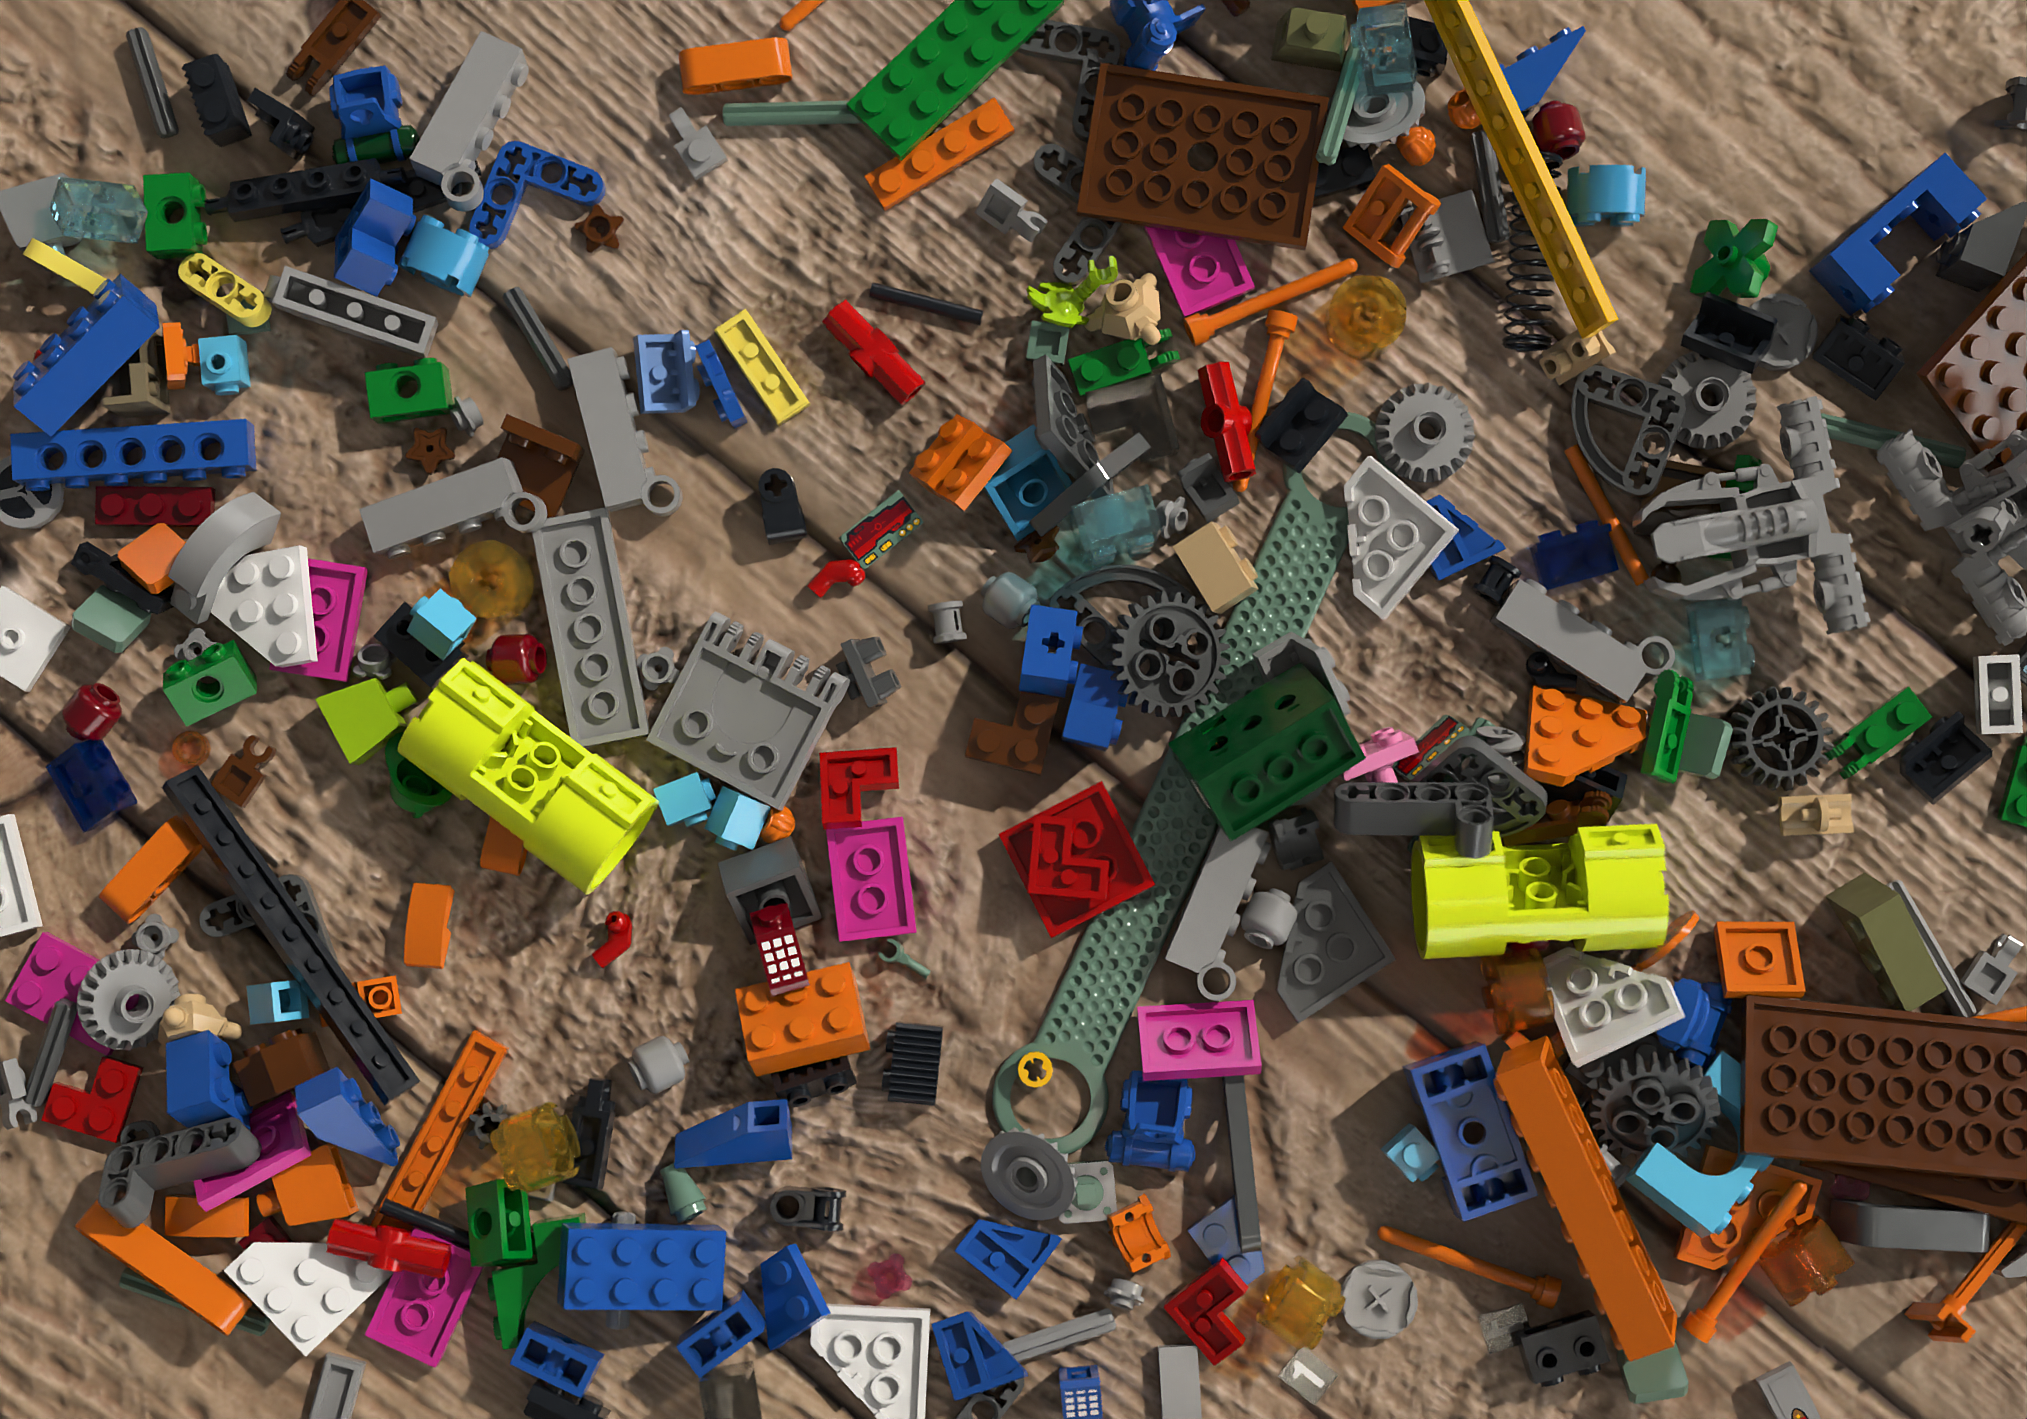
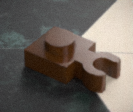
M251 735L245 740L242 758L235 754H230L211 782L217 792L243 808L247 806L267 776L259 771L258 768L261 764L271 761L276 754V749L268 746L265 752L258 756L254 751V747L260 738L255 735Z

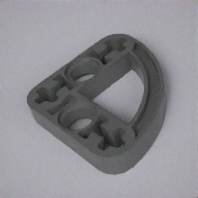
M1594 365L1578 375L1572 396V422L1578 446L1592 470L1608 485L1632 498L1644 499L1651 496L1658 487L1685 418V399L1675 390L1603 366ZM1595 375L1600 376L1601 384L1610 388L1613 386V380L1618 381L1614 389L1613 400L1607 399L1609 390L1596 388L1594 393L1589 392L1588 384L1585 383L1586 379L1593 380ZM1627 387H1636L1640 389L1643 397L1637 405L1627 406L1620 400L1621 392ZM1668 400L1675 401V409L1679 410L1678 413L1671 412L1666 421V428H1673L1672 432L1661 426L1650 425L1651 421L1659 425L1662 418V409L1658 405H1666ZM1589 402L1643 420L1624 472L1616 468L1603 455L1594 441L1588 422ZM1655 434L1663 437L1666 446L1662 452L1649 454L1644 450L1643 442L1649 435ZM1639 456L1648 463H1659L1657 468L1651 464L1648 467L1646 476L1647 480L1651 483L1649 485L1643 484L1640 489H1635L1634 481L1630 477L1631 475L1638 476L1643 466L1642 461H1636V458Z
M1136 565L1103 566L1084 572L1064 584L1050 599L1049 607L1060 608L1057 602L1058 599L1062 598L1067 601L1072 597L1076 601L1073 608L1075 611H1078L1077 613L1080 616L1083 614L1084 609H1086L1091 615L1084 618L1079 626H1082L1084 630L1087 624L1097 622L1105 628L1106 635L1100 643L1092 644L1086 641L1082 632L1081 646L1107 670L1117 672V668L1106 664V661L1115 658L1113 655L1114 651L1107 649L1106 645L1117 643L1118 638L1110 633L1111 629L1116 628L1080 594L1090 588L1106 583L1132 582L1151 587L1159 592H1166L1167 596L1171 592H1181L1183 598L1191 596L1186 588L1171 577L1156 570ZM1157 619L1155 623L1160 629L1159 638H1161L1164 628L1161 621ZM1139 640L1140 646L1150 650L1157 649L1143 640ZM1145 655L1140 659L1139 667L1148 659Z
M1463 736L1457 739L1409 781L1436 783L1432 776L1442 772L1447 773L1453 778L1454 781L1452 783H1479L1486 786L1491 792L1492 800L1506 810V812L1493 815V831H1499L1500 838L1518 833L1539 821L1546 812L1548 798L1546 790L1483 740L1474 736ZM1462 753H1463L1464 755H1467V756L1470 755L1471 753L1476 754V759H1475L1474 757H1472V756L1467 757V758L1462 762V764H1461V769H1460V767H1459L1458 765H1459L1460 762H1461ZM1493 773H1502L1510 781L1505 785H1495L1488 777ZM1522 799L1526 802H1529L1533 799L1536 801V805L1531 802L1524 805L1522 804Z

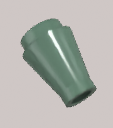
M673 1163L660 1170L671 1216L675 1215L678 1223L688 1221L707 1210L704 1204L706 1197L684 1168L675 1169Z

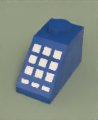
M1098 1365L1059 1368L1063 1419H1103Z

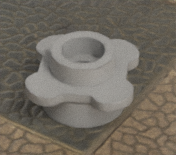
M457 396L454 398L455 403L452 404L453 409L450 410L451 418L459 431L465 430L468 436L472 437L474 436L473 431L484 424L483 418L475 402L470 397L461 401Z
M1178 497L1175 502L1162 500L1158 504L1154 513V524L1158 530H1161L1163 538L1168 539L1173 533L1181 534L1184 531L1188 522V511L1185 509L1187 501L1184 497Z
M193 628L189 631V637L184 643L176 645L174 655L179 660L190 661L202 655L205 649L217 642L207 638L203 629ZM197 647L201 649V652L198 655H196L194 652L195 648Z
M369 644L359 650L357 655L359 664L353 668L355 676L360 678L367 676L372 679H385L391 675L390 667L392 663L397 661V657L382 644Z
M662 647L658 652L649 655L641 654L638 657L637 666L642 669L645 677L643 684L647 689L656 690L661 684L667 682L671 684L676 683L680 671L674 666L672 660L674 652L670 648ZM657 665L662 666L661 672L655 671Z
M159 914L147 916L146 923L141 925L138 931L132 934V943L143 951L155 954L161 959L164 958L165 950L171 943H176L179 939L178 930L176 928H169L163 923L162 917ZM155 933L159 936L157 941L152 939V935Z
M1113 1278L1111 1287H1107V1290L1104 1291V1295L1111 1298L1110 1303L1112 1305L1127 1310H1133L1134 1305L1140 1306L1145 1300L1140 1297L1143 1287L1124 1279Z

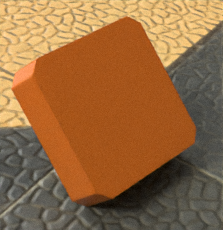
M180 322L162 323L167 390L185 389L188 365L200 367L199 345L192 344V346L186 347V340L182 338L184 335Z
M157 523L119 550L117 557L122 568L149 593L159 594L175 582L168 575L176 557L186 542L165 523Z

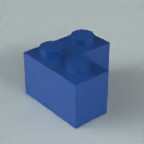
M370 178L335 237L334 278L376 297L384 285L390 286L398 272V265L395 264V257L399 247L397 243L402 235L407 237L411 233L416 222V215L413 214L412 197Z
M1080 663L1061 741L1105 752L1109 744L1116 745L1123 720L1116 719L1118 706L1126 707L1129 694H1118L1123 681L1110 679L1115 673L1114 671Z
M206 1030L166 1043L167 1114L187 1128L235 1117L250 1130V1114L253 1111V1106H249L244 1091L229 1080V1064L232 1062L230 1047L211 1031Z

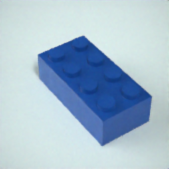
M121 274L113 282L110 279L105 280L94 292L93 296L96 299L86 309L83 306L77 308L66 322L69 326L59 336L54 333L47 338L40 347L42 353L33 363L29 360L24 362L13 375L15 379L13 387L14 407L49 436H52L160 327L157 305Z
M562 1223L557 1303L564 1310L722 1311L726 1230L718 1225Z

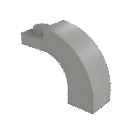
M253 491L229 501L212 513L190 536L171 567L168 577L176 583L170 604L196 624L207 621L219 586L227 572L247 553L271 544L281 512Z

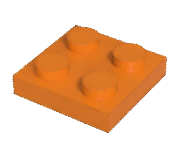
M1716 922L1713 930L1724 998H1745L1746 995L1782 999H1802L1806 990L1794 922Z

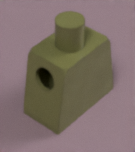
M1297 7L1290 8L1277 22L1271 60L1341 72L1349 34L1346 17L1339 14Z

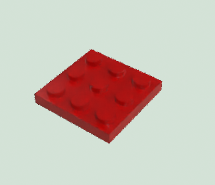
M1102 781L1037 814L1040 816L1074 818L1072 858L1110 861L1107 900L1029 894L1051 938L1156 886ZM1034 816L998 834L1027 892Z

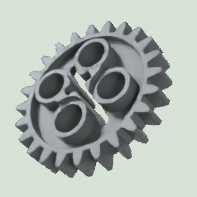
M1156 592L1154 599L1150 595L1142 596V607L1137 603L1128 605L1132 616L1118 615L1117 618L1123 625V628L1110 630V633L1118 638L1116 644L1106 645L1107 649L1116 652L1115 658L1106 661L1107 665L1117 666L1118 669L1110 679L1123 681L1118 694L1126 695L1132 693L1128 704L1130 706H1137L1142 703V713L1151 714L1154 709L1156 717H1166L1168 711L1171 717H1181L1182 709L1186 713H1195V702L1199 705L1209 704L1205 692L1218 694L1219 690L1214 685V680L1226 679V676L1218 670L1219 665L1230 664L1229 660L1220 657L1221 651L1230 648L1229 644L1219 643L1218 640L1219 637L1224 635L1226 630L1214 629L1213 625L1217 622L1218 615L1205 617L1208 605L1205 603L1194 607L1195 596H1185L1183 600L1181 592H1171L1169 597L1166 592ZM1157 619L1161 621L1164 628L1163 634L1159 639L1153 633V625ZM1191 634L1197 641L1194 653H1190L1187 648V639ZM1142 639L1155 648H1168L1167 652L1169 654L1195 662L1197 669L1194 670V668L1182 661H1169V657L1166 654L1140 646L1139 640ZM1144 655L1150 662L1149 671L1145 675L1142 674L1139 668L1140 659ZM1178 670L1183 675V684L1180 689H1176L1173 684V676Z
M1652 1052L1649 1061H1644L1638 1053L1635 1054V1063L1631 1065L1626 1060L1620 1059L1621 1070L1618 1071L1608 1067V1079L1598 1077V1089H1591L1589 1111L1592 1129L1597 1130L1599 1141L1607 1140L1609 1151L1620 1147L1621 1158H1625L1633 1152L1637 1162L1646 1148L1657 1142L1672 1154L1679 1152L1686 1158L1688 1157V1146L1700 1150L1702 1148L1700 1138L1710 1140L1712 1138L1711 1128H1718L1717 1115H1720L1721 1112L1717 1088L1713 1087L1711 1076H1703L1700 1065L1690 1069L1689 1061L1686 1057L1678 1064L1674 1063L1673 1053H1669L1664 1061L1658 1060L1656 1052Z

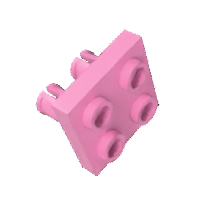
M1393 727L1383 728L1372 733V740L1359 744L1366 759L1339 775L1345 781L1365 774L1367 782H1398L1392 765L1395 764V761L1419 752L1414 737L1399 729L1394 731Z

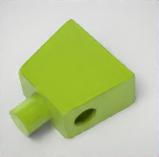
M377 678L315 699L348 762L358 766L386 746L392 736L406 730L407 724L400 711L418 702L417 696L408 682L388 691L385 683Z

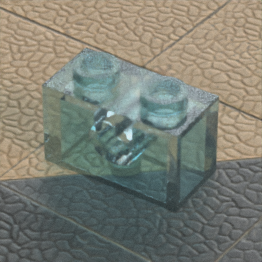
M1406 3L1359 8L1356 24H1351V42L1353 48L1359 47L1361 58L1357 59V74L1359 82L1366 83L1368 96L1414 91L1417 66Z
M59 177L49 207L63 236L138 244L148 215V210L134 185Z
M1741 598L1734 601L1728 599L1701 601L1687 605L1686 611L1696 682L1742 677L1751 674L1750 667H1753L1755 664V655L1752 645L1747 644L1745 629L1749 628L1750 617L1747 606H1742ZM1719 634L1728 636L1729 643L1724 645L1720 642L1716 643L1715 636Z

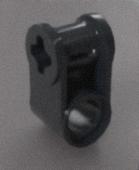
M771 468L765 471L759 479L758 489L769 545L807 538L801 504H799L793 478L780 468ZM776 477L782 483H787V487L781 489V496L778 497L772 491H767V487L773 485V479Z
M785 1186L777 1190L773 1195L770 1205L771 1215L779 1224L786 1226L809 1227L824 1231H842L844 1224L840 1222L842 1198L846 1197L847 1191L831 1187ZM784 1196H792L797 1199L800 1208L797 1213L787 1216L779 1211L777 1202ZM826 1201L830 1202L828 1217H825Z

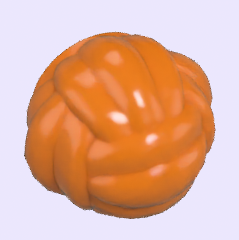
M1462 89L1454 94L1447 105L1448 116L1451 122L1462 129H1474L1481 125L1466 89Z
M1423 126L1410 128L1408 136L1399 135L1395 142L1401 154L1412 167L1423 166L1434 156L1436 148L1435 136L1431 130Z
M771 806L759 834L764 842L768 844L774 843L791 835L795 828V819L790 809L784 806L783 810L780 811Z

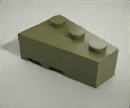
M1864 872L1825 896L1861 954L1865 966L1879 984L1877 985V990L1887 1005L1891 1006L1894 1004L1902 1011H1912L1947 990L1900 893Z

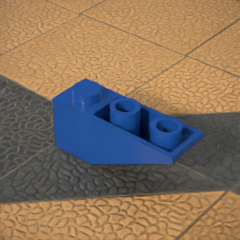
M1584 26L1573 32L1569 27L1559 31L1549 39L1551 44L1538 50L1537 46L1526 49L1516 57V63L1506 68L1503 64H1499L1523 117L1533 112L1586 32Z
M338 1066L295 1086L297 1114L317 1138L390 1166L398 1165L396 1147L400 1146V1141L395 1129L391 1125L386 1126L382 1122L375 1104L365 1101L357 1082L353 1078L347 1079Z
M787 1099L747 1102L675 1135V1169L792 1159V1124Z

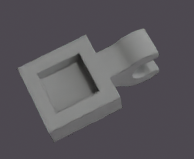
M682 107L669 114L671 122L683 139L675 144L674 147L695 180L728 161L707 126L696 131Z
M998 179L990 184L974 212L1005 235L1013 228L1030 242H1033L1036 235L1043 231L1048 222L1042 215L1036 212L1023 210L1028 200Z
M2002 934L1996 941L1991 955L1985 951H1979L1960 980L1961 984L1989 1003L1997 1005L2018 974L2008 966L2022 948L2023 943L2011 935Z
M17 1058L0 1062V1104L3 1113L2 1122L7 1130L18 1127L17 1112L23 1115L25 1125L37 1121V1112L34 1106L22 1099L23 1096L27 1095L25 1090L26 1077L24 1071L18 1065Z

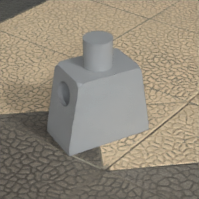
M60 173L0 191V212L17 247L22 252L25 251L32 238L65 255L64 247L75 245L82 241L77 185L66 174Z

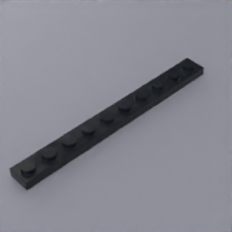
M197 765L165 781L162 789L384 1106L414 1088L420 1080L200 767Z

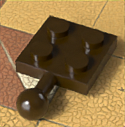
M1668 460L1657 489L1648 498L1641 499L1639 510L1654 497L1673 487L1701 479L1709 472L1716 474L1728 472ZM1648 463V467L1650 464L1655 468L1659 465V463ZM1646 476L1644 484L1649 485L1651 482L1647 480ZM1720 481L1721 488H1725L1726 481ZM1720 503L1662 507L1649 514L1642 523L1638 524L1635 527L1634 534L1651 537V534L1663 523L1720 513ZM1662 560L1660 564L1653 568L1650 574V578L1655 577L1666 583H1681L1682 576L1676 566L1677 562L1667 563Z

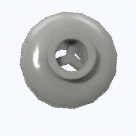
M1005 572L998 577H990L981 591V595L984 596L982 604L984 613L1008 629L1027 626L1031 604L1040 605V602L1037 600V589L1012 572Z
M1271 888L1269 892L1259 891L1254 893L1240 921V925L1245 931L1244 937L1251 943L1265 949H1272L1273 945L1279 946L1284 944L1297 919V910L1290 903L1291 897L1285 892Z
M658 1036L633 1050L632 1061L628 1062V1067L641 1091L647 1089L649 1092L657 1094L684 1080V1065L689 1063V1059L680 1042L673 1044L667 1037Z

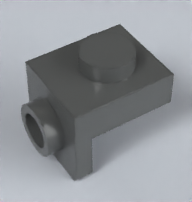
M1210 453L1189 461L1177 473L1185 494L1207 524L1240 503L1237 494L1228 482H1224L1223 476L1217 469L1214 458Z

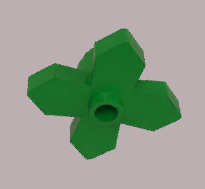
M1751 219L1739 232L1737 225L1728 220H1711L1703 242L1713 257L1695 270L1690 292L1703 298L1707 292L1719 295L1728 286L1730 293L1739 298H1757L1761 285L1767 279L1770 272V264L1764 253L1773 246L1778 225L1768 219Z

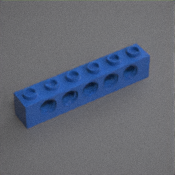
M247 419L56 431L52 436H49L46 432L10 434L12 480L26 486L27 491L50 490V484L65 483V488L70 489L88 488L89 482L104 481L106 486L128 485V479L143 478L144 483L159 484L168 482L167 477L182 476L184 481H202L207 479L206 474L222 473V478L237 479L246 477L245 472L257 471L254 425ZM211 443H220L221 452L219 456L213 460H206L204 455L206 447ZM174 445H180L182 448L180 458L175 462L167 463V450ZM140 447L143 452L141 460L135 465H128V453L132 449ZM96 450H102L103 460L100 465L89 468V455ZM62 452L64 456L63 464L56 470H50V458L54 454Z

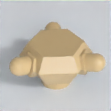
M1146 273L1133 283L1129 280H1119L1111 284L1103 296L1100 307L1096 308L1094 313L1086 316L1089 318V322L1084 325L1088 331L1101 330L1104 334L1134 341L1143 338L1149 345L1157 344L1160 341L1161 334L1156 326L1161 318L1159 291L1155 290L1157 285L1156 277L1151 273Z
M184 994L174 1000V1005L167 1008L163 1013L158 1032V1041L161 1043L159 1054L166 1058V1043L206 1030L211 1031L221 1040H237L242 1036L243 1029L239 1024L229 1022L227 1018L221 1017L213 1005L206 1004L204 996Z

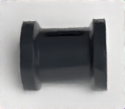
M1492 555L1489 560L1490 567L1481 581L1474 583L1471 589L1486 601L1496 606H1501L1504 602L1502 596L1513 579H1518L1522 573L1511 563Z

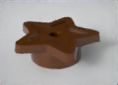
M595 204L591 214L584 221L576 223L574 227L586 236V251L588 253H593L603 245L618 249L619 242L616 232L622 225L624 218L622 216H608L598 204ZM603 227L604 231L602 233H598L597 228Z
M418 427L414 428L415 444L406 452V459L422 462L427 474L432 475L437 465L443 461L455 458V454L446 444L447 429L445 427H441L431 433ZM429 445H432L434 448L432 452L427 451Z
M1056 525L1042 537H1040L1036 530L1014 546L1015 552L1027 553L1028 561L1031 564L1050 559L1060 548L1055 541L1060 528Z

